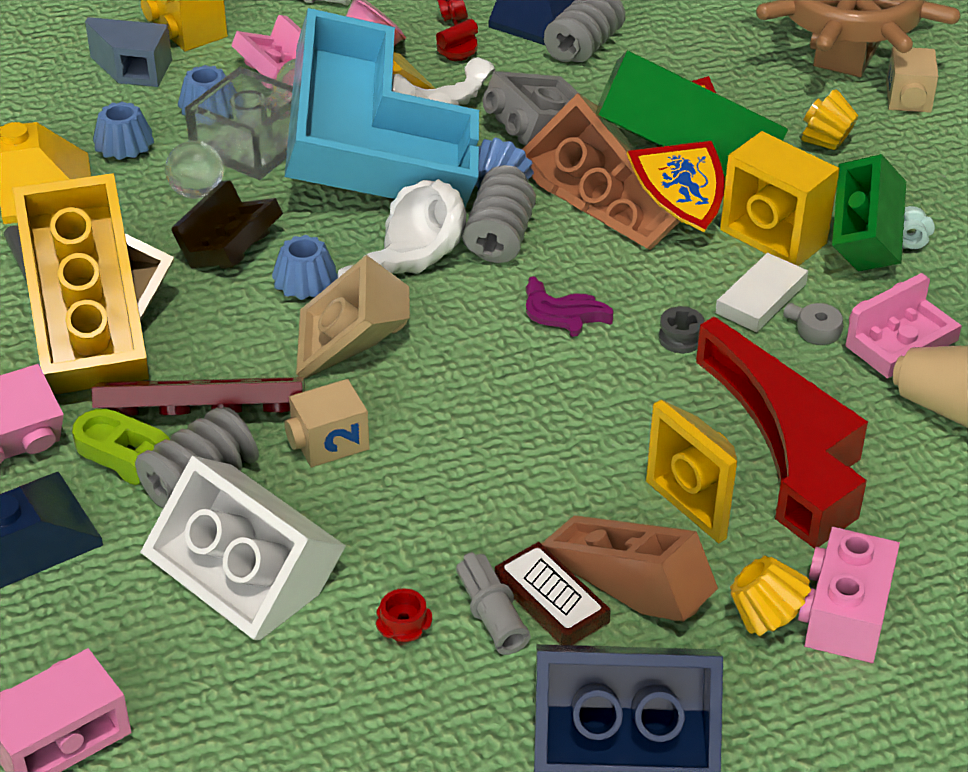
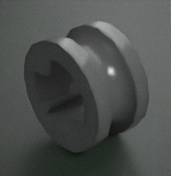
M683 306L671 307L665 310L660 320V344L665 349L674 353L685 354L697 350L700 324L705 321L702 314L695 309Z

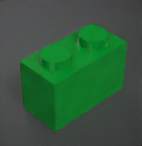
M882 154L840 163L838 165L840 169L836 190L832 246L858 272L901 264L906 180Z

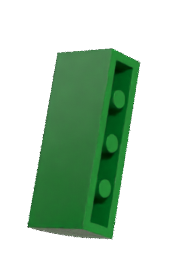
M628 50L617 60L596 110L597 117L659 147L712 141L720 159L724 178H726L728 155L761 131L782 141L788 131V128Z

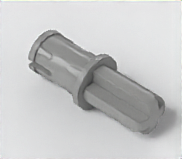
M473 552L465 554L464 560L457 564L456 572L472 600L470 603L472 614L475 618L483 621L498 653L510 655L520 651L528 644L531 636L528 628L523 624L512 604L514 601L512 590L509 586L501 584L484 554L475 555Z

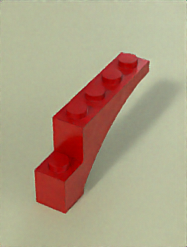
M715 316L700 324L696 363L719 380L742 404L756 423L770 449L780 484L775 520L814 549L815 547H820L829 540L832 527L845 529L860 517L867 480L857 474L851 466L861 460L868 421Z

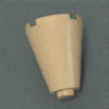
M968 345L912 347L905 356H899L893 370V383L898 386L900 395L968 428Z

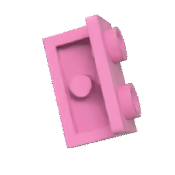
M278 15L271 36L236 31L231 46L245 58L244 63L256 69L265 77L264 82L275 89L287 90L288 87H293L296 48L301 33V28L289 17Z
M920 273L904 282L895 284L891 289L869 300H864L857 304L849 316V328L845 346L888 379L893 376L894 366L899 356H905L912 347L949 346L959 340L962 325L926 300L930 278Z

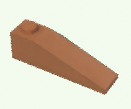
M577 93L522 149L525 151L526 157L533 162L531 169L534 171L532 178L543 189L645 248L652 250L681 221L661 208L643 189L627 157V151L635 149L616 125L597 117L596 110L598 106Z

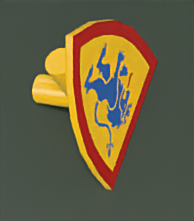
M712 141L627 151L626 154L632 169L649 196L661 208L681 221V223L705 232L717 216L724 196V173Z

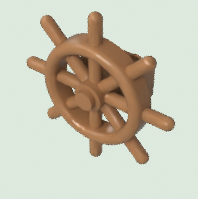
M777 0L762 3L756 9V15L761 20L789 16L799 26L813 32L810 41V49L816 50L813 66L857 77H862L881 41L888 40L901 53L909 52L913 47V41L906 33L914 29L921 21V18L946 24H955L960 19L958 9L925 0Z

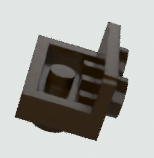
M230 180L221 181L172 227L171 231L191 269L212 266L227 269L240 263L245 257L244 252L254 242L265 238L270 233L269 227L283 215V212L276 198L242 202Z

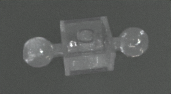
M296 58L286 62L281 67L276 80L240 66L185 107L189 141L177 145L170 152L165 163L166 179L176 193L189 199L204 198L222 181L223 166L261 180L286 160Z

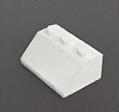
M191 456L140 553L253 640H261L320 594L346 545L233 465Z

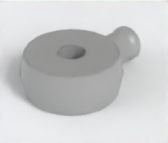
M788 303L784 309L783 316L797 322L799 335L809 343L816 345L831 344L839 339L843 331V316L838 309L831 305L814 303L801 308L794 305V303Z

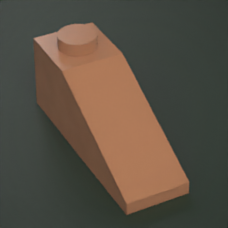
M574 515L539 545L540 549L554 562L643 615L684 622L695 615L700 606L718 589L697 531Z

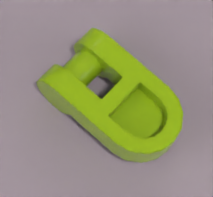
M94 409L85 412L76 419L72 428L75 448L80 455L117 471L124 481L133 485L140 483L135 466L137 456L147 450L153 451L154 446L165 439L170 440L162 430L109 409ZM130 444L137 448L132 450L127 448V446Z

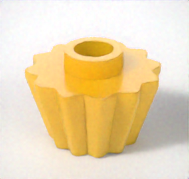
M837 89L832 90L824 101L817 99L806 113L803 121L808 124L802 133L801 140L836 150L853 129L859 115Z
M763 556L744 567L741 573L734 578V583L730 586V594L746 630L750 634L756 633L758 636H761L767 631L773 632L792 621L799 613L800 607L805 604V597L812 589L809 587L810 580L807 576L773 557Z

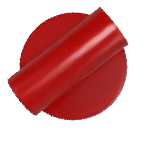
M468 19L436 34L437 51L452 61H462L473 55L478 48V42L475 34L478 33L477 23L473 19Z

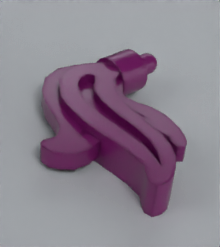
M534 276L529 278L526 286L528 297L526 301V314L531 320L547 326L566 328L570 331V336L572 337L578 336L582 332L584 323L602 322L609 325L613 324L614 310L605 303L595 301L596 298L588 294H569L561 298H554L546 293L545 286L541 281H538Z

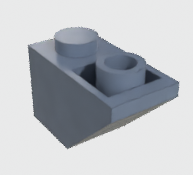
M87 17L85 25L90 57L120 84L159 87L172 61L168 24Z

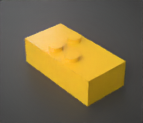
M114 173L13 187L40 367L53 394L92 389L91 387L99 382L148 380L147 357Z

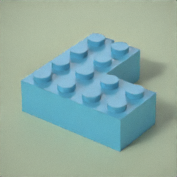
M308 8L296 48L284 177L392 199L397 198L398 192L403 187L415 185L422 180L436 181L439 179L459 191L466 207L478 180L479 147L477 143L479 141V110L393 92L392 74L395 27Z

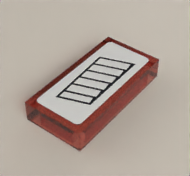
M539 541L495 566V573L501 584L510 587L514 594V599L560 645H573L610 623L611 609Z

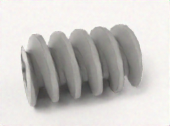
M574 0L555 20L547 25L544 31V43L547 51L554 59L561 62L586 61L609 37L614 35L616 30L622 27L625 22V9L620 0Z
M502 165L492 168L485 174L469 214V219L461 235L464 245L472 253L485 261L494 263L508 262L514 259L520 251L521 242L524 239L528 221L532 215V209L536 204V194L528 183L525 174L517 167Z
M223 407L222 409L215 408L205 414L204 419L199 418L191 422L187 429H181L172 434L170 440L165 439L157 443L153 451L147 450L138 455L135 466L140 482L149 497L157 506L164 508L191 456L231 464L241 471V460L248 464L254 463L258 460L259 452L246 423L235 411Z

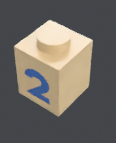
M892 46L886 80L889 110L932 112L939 77L935 49L912 48L907 53H901Z
M349 379L289 396L291 418L284 421L286 435L292 449H301L311 468L370 449L368 411Z

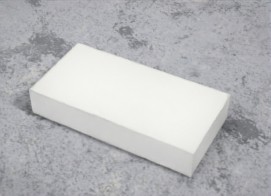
M767 252L717 299L715 313L754 332H758L806 285L808 270Z

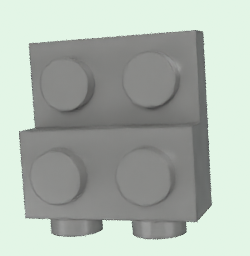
M494 71L482 102L485 111L489 114H495L496 120L505 125L508 134L518 136V141L526 146L579 92L561 76Z

